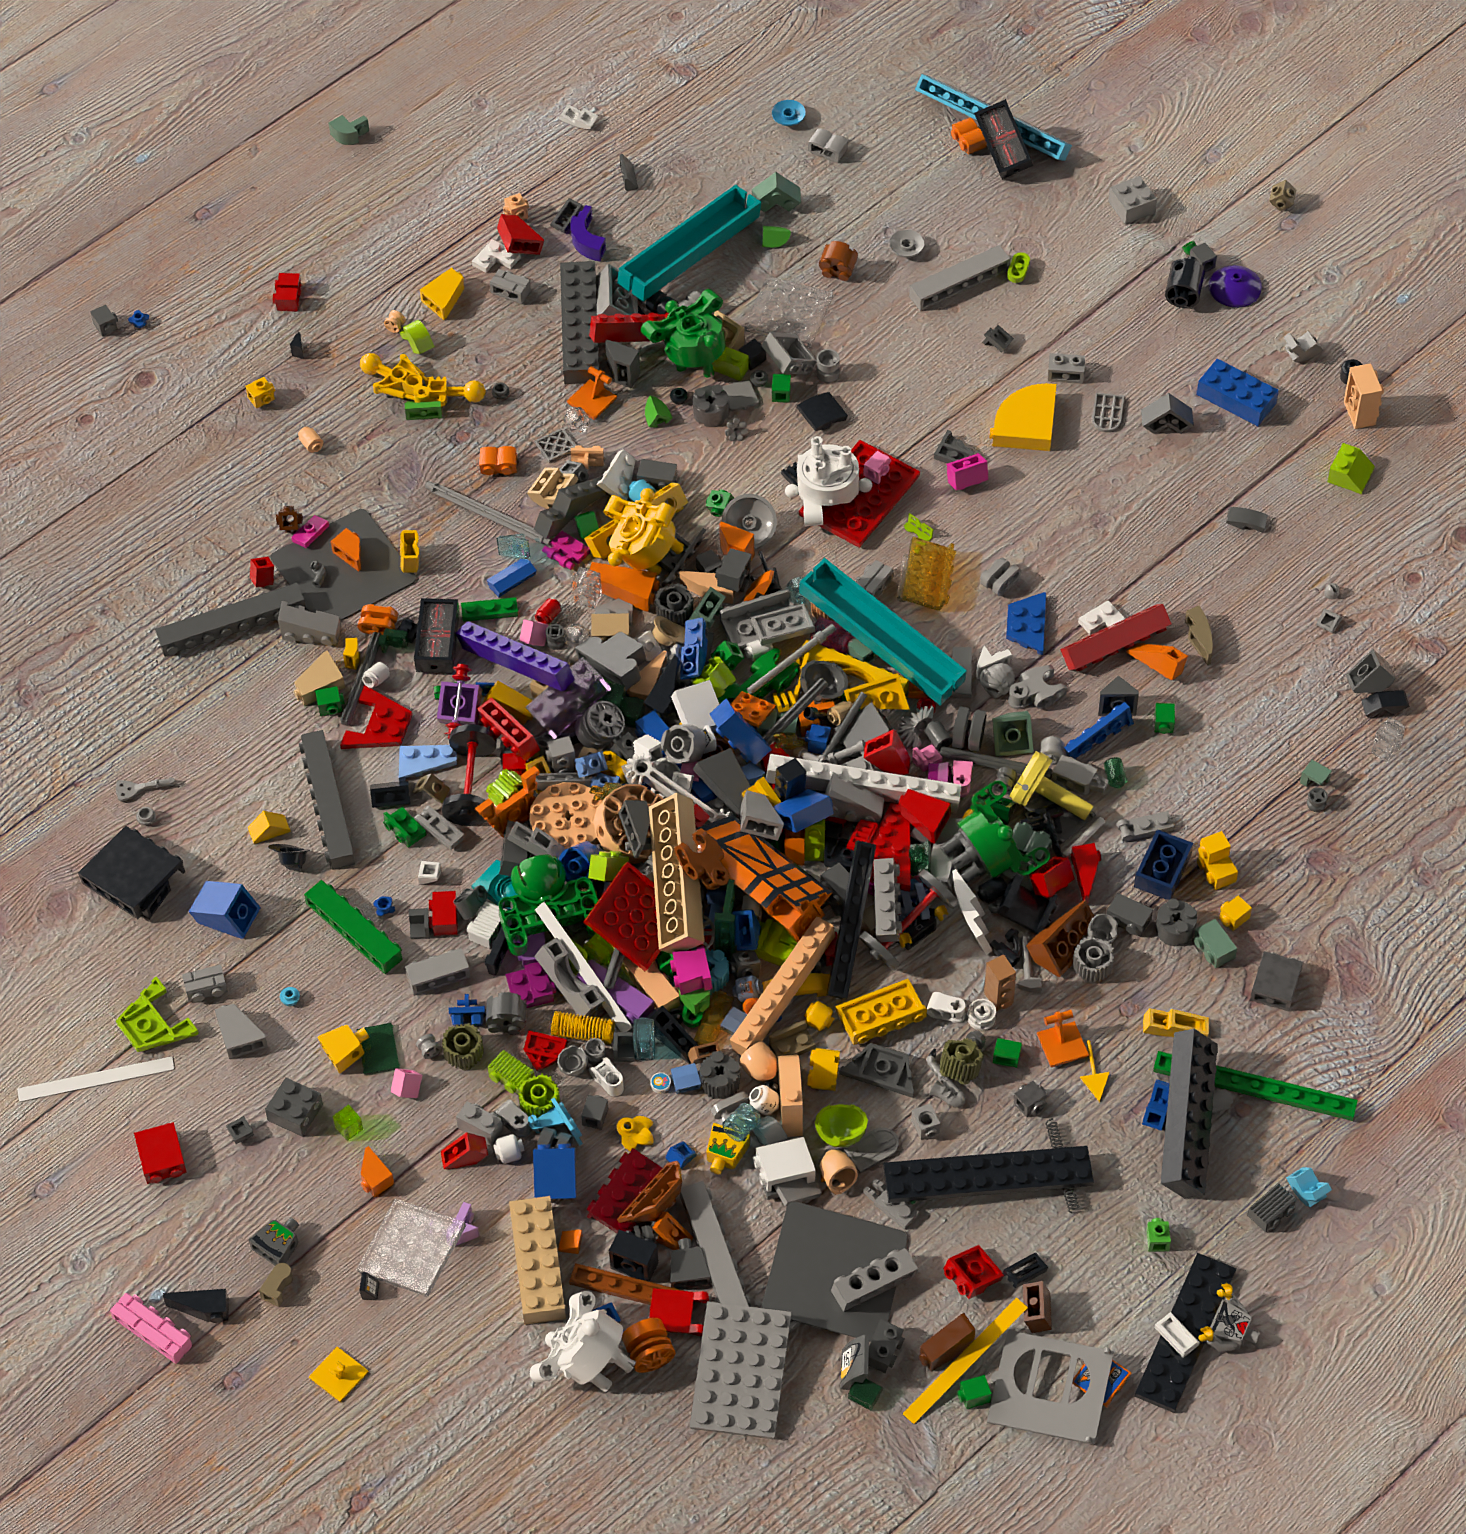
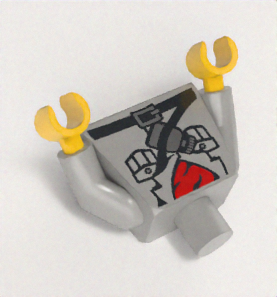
M1228 1283L1222 1284L1221 1286L1225 1289V1292L1220 1289L1217 1291V1295L1226 1298L1225 1300L1222 1299L1211 1326L1200 1329L1204 1334L1199 1335V1340L1202 1342L1206 1341L1219 1352L1234 1349L1240 1350L1244 1340L1256 1344L1260 1332L1249 1328L1252 1317L1232 1293V1286Z

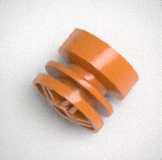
M659 1318L641 1320L628 1327L622 1334L623 1344L627 1352L630 1353V1359L635 1361V1371L639 1373H646L663 1367L676 1354L670 1338L667 1337V1331L663 1322Z

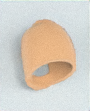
M763 1041L755 1043L748 1048L739 1060L743 1070L757 1081H769L778 1072L776 1057Z
M830 1150L826 1152L820 1161L821 1182L826 1181L828 1188L835 1195L842 1194L856 1182L858 1177L857 1168L844 1152ZM832 1180H838L840 1185L834 1187L832 1185Z

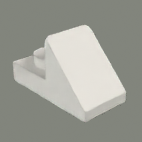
M984 646L977 664V679H980L981 672L994 664L1003 663L1011 666L1012 654L1008 649L999 651L991 656Z

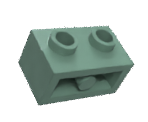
M710 587L689 620L703 617L706 621V627L710 629L715 621L713 616L720 614V611L724 608L721 604L726 597Z

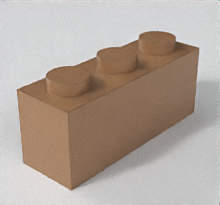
M1004 954L986 963L984 994L994 1004L996 1011L1007 1009L1014 1003L1016 972Z

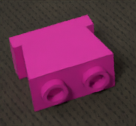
M704 946L696 947V951L672 952L673 960H670L671 970L676 972L677 976H673L675 988L680 989L681 995L704 988L705 991L712 989L711 975Z

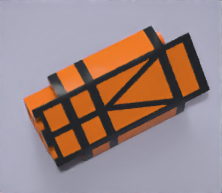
M734 815L696 828L697 830L700 828L705 830L722 848L724 858L720 862L728 870L729 880L762 905L771 917L785 927L794 941L797 943L800 941L816 916L821 919L825 914L820 906L833 892L761 836L741 832L740 820Z

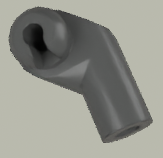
M313 561L310 564V568L315 575L312 584L319 588L327 575V571L321 563Z

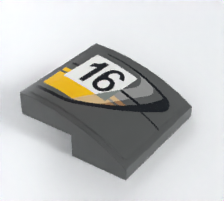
M869 1335L857 1337L843 1347L841 1353L840 1389L849 1390L854 1382L863 1383L867 1377Z

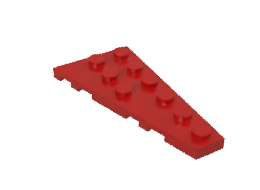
M891 803L870 843L876 845L874 859L894 858L895 863L899 864L900 876H897V883H900L901 890L910 892V822L901 815L900 806ZM874 861L870 882L874 883Z

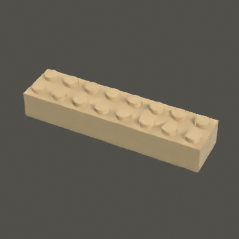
M675 793L649 806L659 950L672 955V952L687 951L704 943L700 879L693 880L685 873L674 851V848L683 842L692 851L697 853V845L692 838V834L696 831L693 799L679 793Z

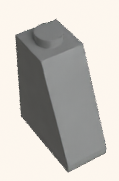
M746 790L741 803L740 831L778 841L784 826L783 821L764 794Z
M235 1004L223 1005L215 1009L229 1059L268 1047L265 1034Z

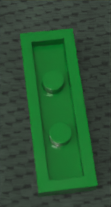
M516 597L461 603L463 622L518 617Z

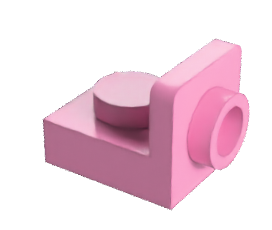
M932 744L921 750L917 747L913 748L912 761L923 772L928 770L929 763L942 762L943 757Z

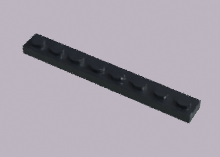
M859 840L855 842L826 994L828 996L844 1000L848 998L876 851L875 844Z

